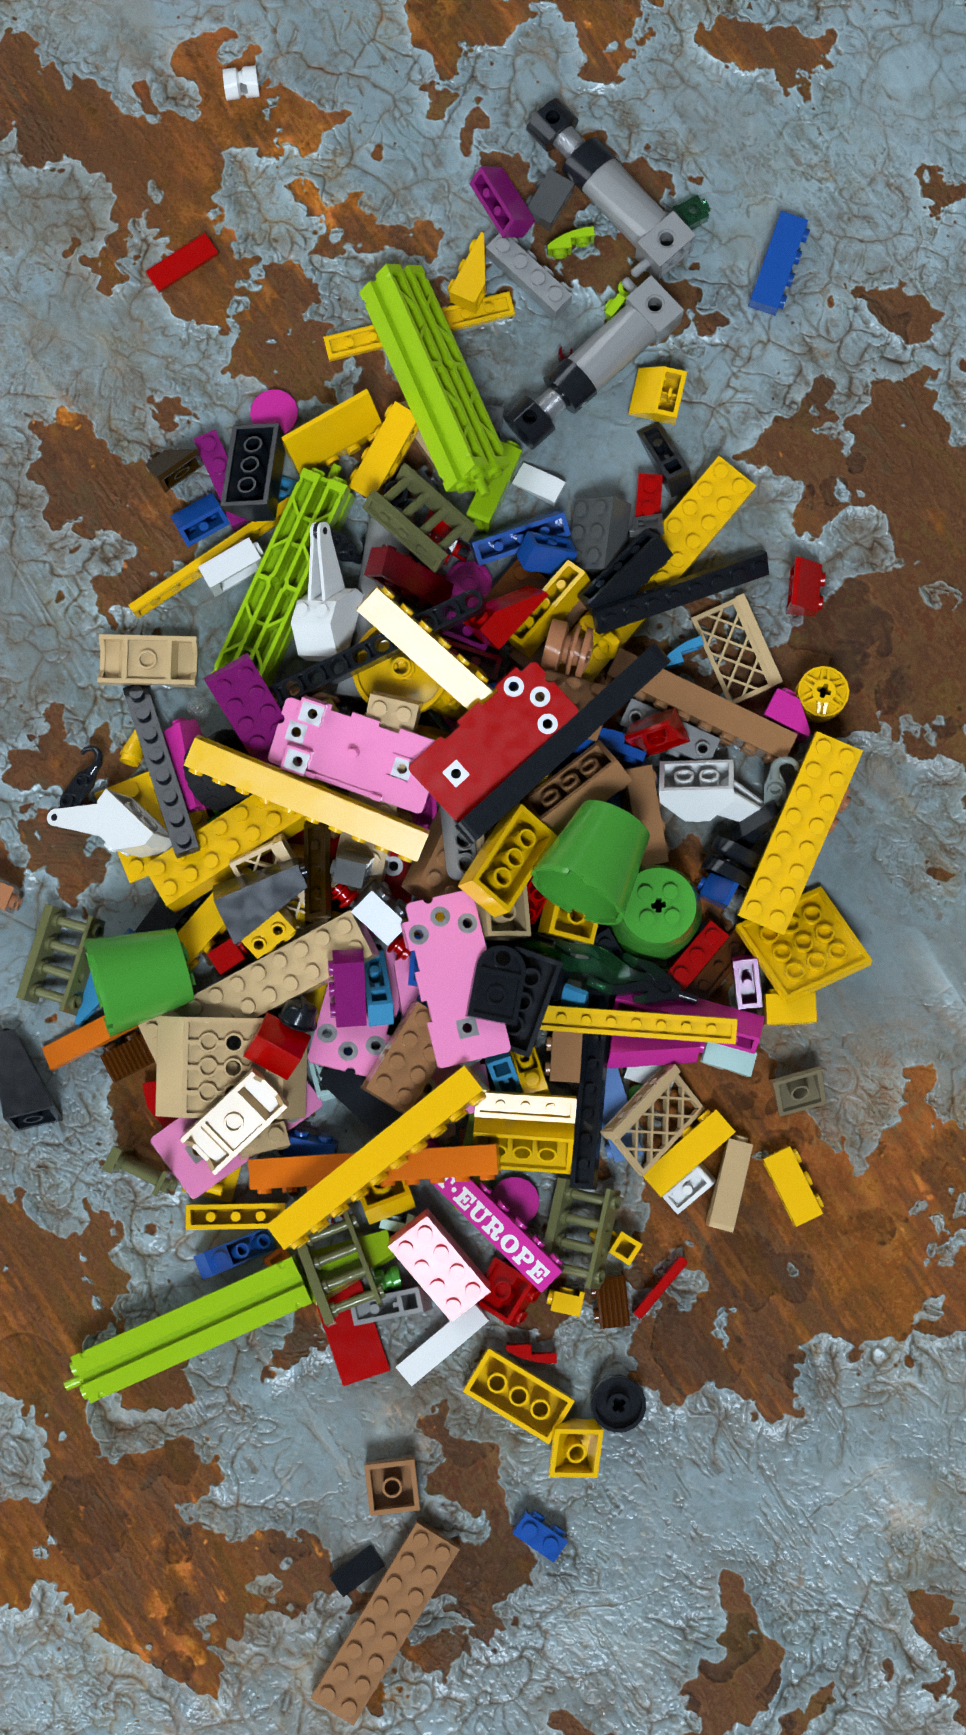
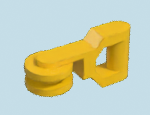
M587 615L580 619L579 625H582L580 633L585 636L588 627L594 628L593 616ZM594 629L593 636L595 635V641L600 650L609 658L614 659L618 652L619 639L610 631L599 635Z

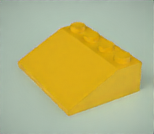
M365 389L281 438L286 455L300 477L303 467L309 470L311 468L321 469L326 465L331 467L333 463L337 464L340 461V457L347 453L352 455L361 449V445L368 441L372 443L374 440L373 434L378 426H382V422L370 393Z

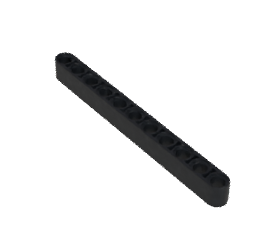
M471 589L414 616V618L418 622L429 618L433 619L434 626L431 634L436 636L480 615L486 608V601L478 591ZM471 597L479 598V604L475 608H468V600ZM449 608H456L457 610L456 616L453 619H446L445 612ZM379 633L268 687L271 694L277 695V704L282 711L287 698L292 697L301 700L303 696L311 697L403 651L384 634ZM388 640V650L379 652L378 646L380 642ZM361 651H366V660L362 663H357V654ZM338 662H343L345 665L343 672L335 674L334 666ZM319 672L322 674V681L314 685L312 677ZM298 683L300 691L292 696L290 688L293 684Z
M654 642L455 825L456 829L471 845L474 844L665 668L671 660Z

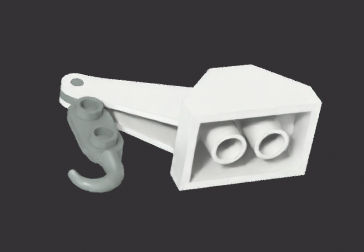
M788 756L779 757L771 763L770 772L764 782V801H762L734 780V759L660 761L659 801L685 822L711 821L717 815L740 822L773 801L776 803L777 816L779 818L786 801V781L780 773V766L792 764L795 770L799 771V763L794 758ZM776 822L767 830L768 832H773Z

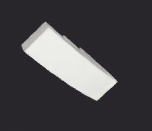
M477 1303L474 1304L453 1322L448 1321L435 1334L400 1362L396 1369L413 1386L484 1326L490 1318Z

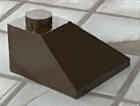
M197 449L156 452L149 457V462L145 464L165 493L204 465Z

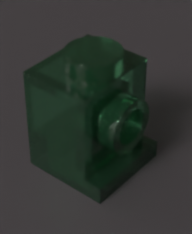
M698 195L672 208V211L691 230L708 222V213L711 211L705 199L700 200ZM695 208L697 212L692 214L689 210Z

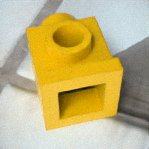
M560 1286V1290L549 1289L546 1304L551 1305L550 1311L580 1317L585 1292L579 1290V1294L576 1295L574 1294V1289Z

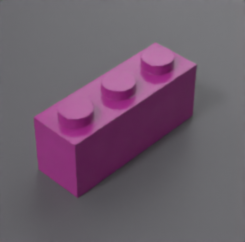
M481 166L469 184L502 237L523 238L536 220L502 167Z
M363 949L332 950L333 960H328L329 976L333 975L334 982H329V995L334 997L335 1003H330L331 1018H336L337 1028L367 1026Z

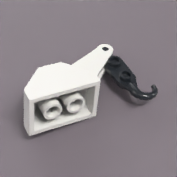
M313 522L311 524L308 593L297 600L291 620L298 655L306 661H323L350 648L359 615L357 606L362 602L364 596L356 588H345L338 559H340L341 561L360 565L363 551L359 555L352 541L338 530L330 529L327 522ZM361 537L360 541L364 550L365 538Z
M95 745L84 747L80 753L84 755L92 751L95 759L89 767L80 771L60 797V807L52 809L48 813V823L58 828L100 836L105 841L104 846L114 853L120 851L128 857L130 855L137 857L159 855L172 848L167 829L130 796L105 789L97 800V804L80 806L94 788L97 773L103 764V754L99 747Z

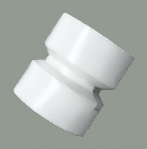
M256 65L244 66L241 71H238L236 67L222 70L227 101L239 100L242 95L247 99L260 97Z

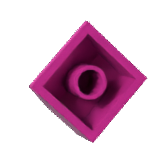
M777 688L762 717L798 734L795 740L804 743L811 731L801 701L795 697V692L787 688L782 690Z

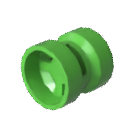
M398 1265L390 1267L385 1272L382 1269L374 1270L376 1284L381 1283L385 1293L388 1289L395 1291L403 1290Z

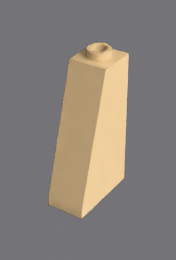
M734 1135L733 1139L728 1138L726 1140L705 1222L707 1226L732 1233L734 1231L753 1144L747 1143L749 1138Z

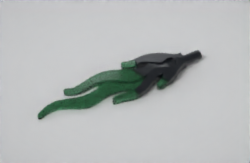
M561 938L556 940V944L564 951L585 955L589 958L579 959L567 956L544 942L526 941L520 943V945L564 960L562 969L565 971L587 973L603 979L609 984L594 978H588L586 984L609 995L624 996L642 993L643 995L635 996L632 1001L644 1005L676 1001L677 999L696 1005L699 995L681 990V986L675 983L658 965L633 957L628 953L623 954V960L644 973L632 969L613 953L595 945L567 943Z

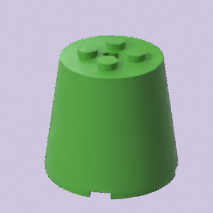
M587 800L582 803L531 872L533 878L531 881L545 898L564 911L571 914L572 910L584 914V920L602 925H616L621 922L625 914L650 839L649 831L640 820L624 809L604 801Z
M664 864L640 867L621 922L616 925L607 926L619 947L627 954L647 961L670 959L683 952L697 936L702 922L701 899L691 880L679 870ZM656 900H659L660 904H664V908L660 910V913H657L656 909L651 907Z
M175 928L83 940L84 947L87 949L86 957L100 1008L103 1007L105 1017L103 1018L109 1037L194 1001L192 985H196L194 975L189 965L186 964L189 961L186 946L184 947L183 942H180Z

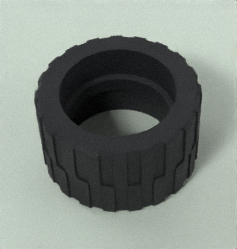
M221 729L206 737L249 755L233 729ZM190 748L187 750V754H185V756H184V763H185V760H186V758H187V755H188V753H189ZM183 763L184 776L189 789H191L193 795L200 803L211 810H217L218 812L228 811L252 795L251 793L249 795L241 794L235 791L236 787L227 783L226 786L219 785L213 782L212 777L208 775L198 776L192 774Z

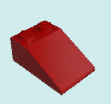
M525 586L486 602V608L480 615L463 622V624L482 643L500 649L549 594L535 587Z

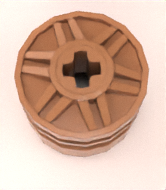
M553 618L540 667L556 672L560 663H565V674L569 675L572 665L577 666L575 677L581 679L590 661L594 645V628L588 627L584 638L580 637L582 625H578L572 635L568 634L569 622Z

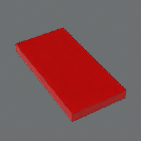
M361 1279L331 1297L329 1302L336 1304L365 1292ZM316 1305L343 1387L391 1370L375 1322L354 1326L351 1309L339 1313L338 1317H335L338 1324L327 1327L319 1307Z

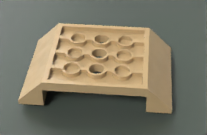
M158 1016L155 1116L202 1118L225 1096V1091L228 1087L235 1086L254 1067L289 1102L288 1107L276 1119L306 1118L307 1048L289 1079L285 1080L243 1057L264 1018ZM233 1035L238 1036L241 1040V1045L236 1050H230L226 1045L227 1039ZM237 1061L240 1064L239 1073L236 1075L228 1074L226 1071L228 1062Z

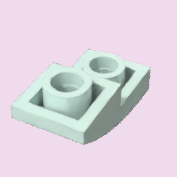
M705 1042L700 1062L721 1070L725 1069L745 1077H751L757 1053L753 1054L717 1043Z

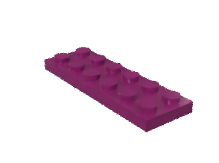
M248 653L204 677V680L249 755L280 768L279 765L268 760V755L278 723H283L285 718L281 714L280 707ZM298 756L297 762L299 764L303 761L302 758Z

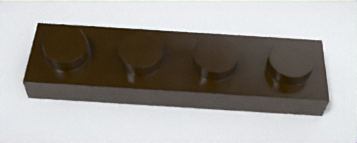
M319 822V824H304V865L310 876L306 878L308 887L305 889V920L309 922L331 918L330 830L328 829L329 825Z

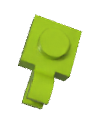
M622 281L618 285L619 293L614 299H609L604 307L607 322L625 307L626 297L630 294V292L623 290L625 287L621 284Z

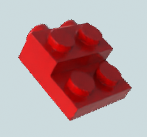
M495 1257L484 1274L490 1282L491 1292L479 1300L477 1304L509 1326L516 1327L517 1324L521 1325L528 1315L525 1310L530 1302L533 1304L537 1301L541 1292L520 1271Z

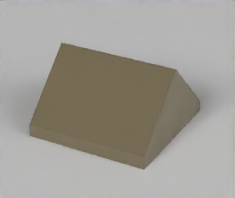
M820 1066L769 1080L779 1117L827 1104Z

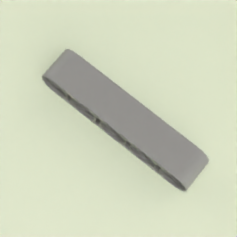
M453 769L454 774L451 772V776L453 778L460 777L461 771ZM440 805L446 870L450 878L458 881L463 878L476 857L475 843L471 845L455 827L459 822L455 821ZM456 838L461 841L462 847L457 843ZM459 862L464 866V871L460 868Z

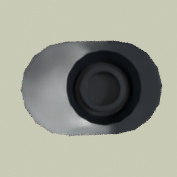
M300 995L299 998L288 999L282 1009H276L278 1018L287 1027L302 1032H313L317 1029V1008L313 1003L306 1000L304 995Z

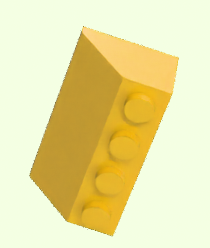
M474 1117L473 1145L499 1143L500 1163L503 1170L571 1174L575 1123Z

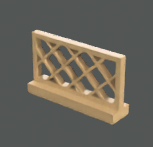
M744 593L691 618L698 635L702 637L703 647L728 701L738 704L784 684ZM734 605L737 612L734 623L721 619L724 609ZM719 612L718 617L713 616V614ZM706 617L716 620L711 633L703 631L698 621ZM738 619H740L742 626L737 625ZM719 622L732 626L727 639L714 635ZM735 628L745 631L747 635L743 645L730 641ZM704 634L710 636L708 642L706 641ZM713 638L726 642L721 655L711 652L709 648ZM748 641L750 642V644H751V646H752V649L749 648V647H746ZM729 644L742 648L737 661L724 657ZM745 650L756 655L753 667L740 663ZM713 656L720 658L718 664L716 663ZM722 660L736 664L731 677L720 673L719 668ZM758 662L760 664L762 671L756 669ZM738 666L752 670L747 684L734 679ZM754 672L764 675L768 684L760 688L750 685ZM724 679L729 680L727 686H726V684H725V682H724ZM732 682L745 686L742 696L732 700L729 693ZM748 688L753 689V691L747 693Z
M281 833L275 836L272 841L230 861L229 865L236 877L245 875V873H241L237 865L245 861L255 864L254 872L258 865L269 867L277 864V861L281 863L297 857L284 834ZM271 849L276 857L274 864L260 861L261 853ZM305 889L298 894L299 902L297 906L288 903L284 906L287 909L296 911L295 919H297L298 912L305 914V908L300 907L301 903L305 907ZM330 918L314 921L305 926L297 924L295 935L288 941L329 922ZM282 940L279 944H277V947L286 942Z
M676 1064L662 1065L600 1131L605 1139H610L639 1176H644L682 1135L683 1131L705 1109L679 1076L681 1071ZM673 1082L678 1086V1097L669 1096L670 1085ZM657 1099H663V1114L654 1113V1102ZM669 1100H678V1115L669 1114ZM684 1100L690 1101L695 1107L690 1115H684ZM641 1116H648L647 1131L638 1130L639 1118ZM654 1116L663 1117L662 1131H653ZM669 1117L678 1118L677 1129L674 1132H668ZM627 1132L632 1133V1148L626 1147L620 1140ZM638 1133H647V1148H638ZM653 1134H662V1145L659 1149H653ZM638 1151H647L646 1163L643 1166L637 1161Z

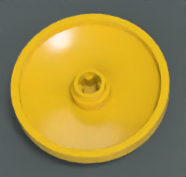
M373 626L361 638L359 643L381 632ZM384 640L380 642L378 646L379 652L388 650L389 641ZM361 651L357 654V663H362L366 660V651ZM404 652L353 676L355 686L365 702H369L370 693L379 691L422 701L421 713L435 705L445 692V689Z

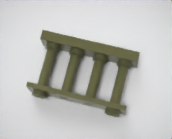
M404 463L395 478L399 482L383 496L374 490L369 494L363 509L436 573L448 556L445 550L460 536L466 542H469L478 527L470 518L462 514L419 476L414 469ZM407 488L417 498L400 512L390 502ZM425 504L435 514L418 528L408 518ZM443 520L453 530L441 542L436 544L427 534Z
M45 903L16 998L35 1004L38 1003L39 997L61 1003L59 1011L77 1016L90 974L86 957L87 949L84 947L83 940L102 937L106 921L92 916L88 917L87 923L65 917L67 910ZM61 927L83 932L79 947L57 941ZM54 950L76 956L72 970L50 964ZM47 974L68 980L64 994L43 988Z
M127 1145L112 1147L102 1170L110 1174L126 1171L156 1186L152 1193L155 1196L169 1194L170 1190L175 1191L179 1181L171 1170L161 1172L137 1160L136 1156L133 1155L135 1149Z
M558 1177L544 1239V1248L550 1254L554 1252L560 1258L563 1248L592 1254L589 1269L563 1263L562 1266L565 1269L561 1273L587 1279L585 1287L600 1289L605 1280L606 1274L604 1269L616 1212L621 1205V1191L606 1188L605 1195L570 1188V1179ZM578 1199L603 1205L600 1220L572 1214L571 1206L573 1200ZM571 1223L597 1229L595 1244L566 1238L567 1225Z
M348 1210L343 1214L344 1220L327 1226L319 1233H311L309 1235L311 1240L301 1248H297L323 1321L327 1327L338 1324L335 1317H338L339 1313L373 1299L376 1300L379 1307L383 1306L382 1299L386 1297L382 1284H376L356 1228L360 1227L355 1213L350 1214ZM349 1229L353 1243L318 1257L317 1255L312 1256L309 1247L313 1246V1242ZM358 1252L362 1263L361 1267L328 1280L320 1278L318 1270L322 1269L321 1266ZM367 1276L371 1290L336 1304L329 1302L327 1293H330V1289Z

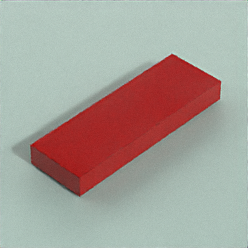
M206 233L146 270L145 273L158 293H161L218 256L219 253Z
M679 1255L632 1313L639 1319H642L688 1264V1261Z

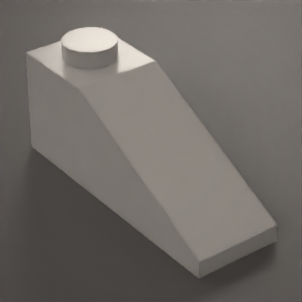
M421 1286L385 1293L386 1297L382 1299L383 1306L379 1307L376 1300L373 1299L351 1308L354 1326L425 1312L433 1309L430 1296Z

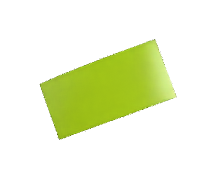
M594 226L576 229L556 238L547 245V257L563 259L567 255H571L572 245L587 247L590 243H594Z

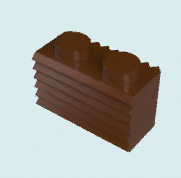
M139 1031L125 1038L127 1042L119 1046L117 1043H114L103 1049L105 1053L100 1055L113 1082H118L155 1062L143 1035H140Z
M625 1275L605 1276L600 1289L591 1288L592 1299L597 1298L598 1307L593 1309L594 1323H599L600 1329L630 1326Z

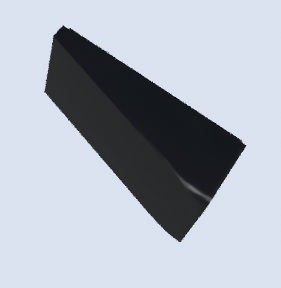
M774 801L737 823L732 828L733 841L750 849L778 820L776 803Z
M370 1544L330 1573L329 1578L342 1597H344L384 1567L385 1564Z

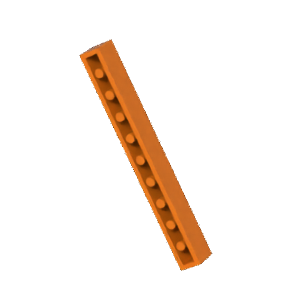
M499 1143L424 1148L418 1154H409L407 1156L409 1161L398 1170L391 1169L388 1171L389 1177L380 1184V1187L396 1186L395 1181L405 1180V1185L420 1184V1179H430V1184L445 1183V1178L455 1177V1182L470 1181V1176H480V1181L495 1180V1175L501 1174ZM356 1152L249 1159L250 1190L257 1189V1194L272 1193V1188H282V1193L297 1192V1187L306 1186V1191H309Z

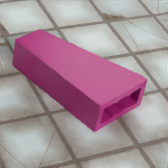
M185 717L179 718L171 722L172 726L164 731V735L188 812L194 813L207 810L209 807L200 803L193 795L191 789H189L184 776L183 763L184 756L191 747L194 738L197 735L203 736L196 719L186 720Z
M610 1035L607 1068L695 1063L699 1053L704 1052L705 1042Z

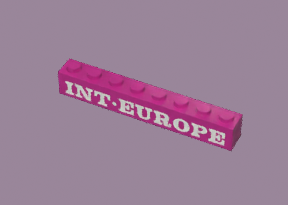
M439 1137L429 1138L426 1141L428 1146L425 1148L442 1147L437 1142ZM470 1176V1181L455 1182V1177L445 1178V1183H433L541 1293L565 1269L562 1266L563 1261L554 1252L550 1254L544 1248L545 1243L537 1235L532 1236L526 1230L528 1226L519 1217L514 1218L508 1213L510 1208L501 1199L496 1201L490 1195L492 1190L483 1181L478 1183Z

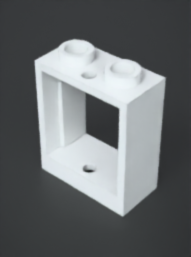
M248 537L198 568L212 593L217 597L256 574L264 553L257 541L252 543Z

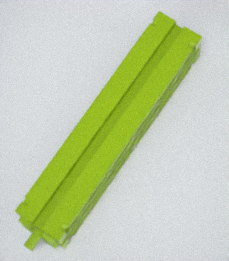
M385 264L375 275L376 281H369L359 293L362 300L366 303L367 312L440 478L443 479V486L446 492L457 491L458 493L475 491L479 492L482 498L490 495L489 484L493 479L500 477L503 471L510 465L508 457L504 455V448L428 278L425 277L423 266L407 265L402 269L401 264Z
M333 463L326 478L324 477L325 473L319 469L311 468L309 470L303 467L300 480L292 491L214 664V670L211 673L248 653L267 687L272 686L294 636L291 620L296 602L308 593L311 524L313 522H327L330 529H336L341 532L349 514V508L352 507L355 500L353 494L350 493L351 489L346 485L347 482L338 477L341 466Z
M296 1255L71 1356L72 1362L69 1365L75 1377L63 1382L65 1389L69 1391L79 1386L85 1400L88 1399L91 1404L290 1314L299 1308L312 1304L313 1299L310 1287Z

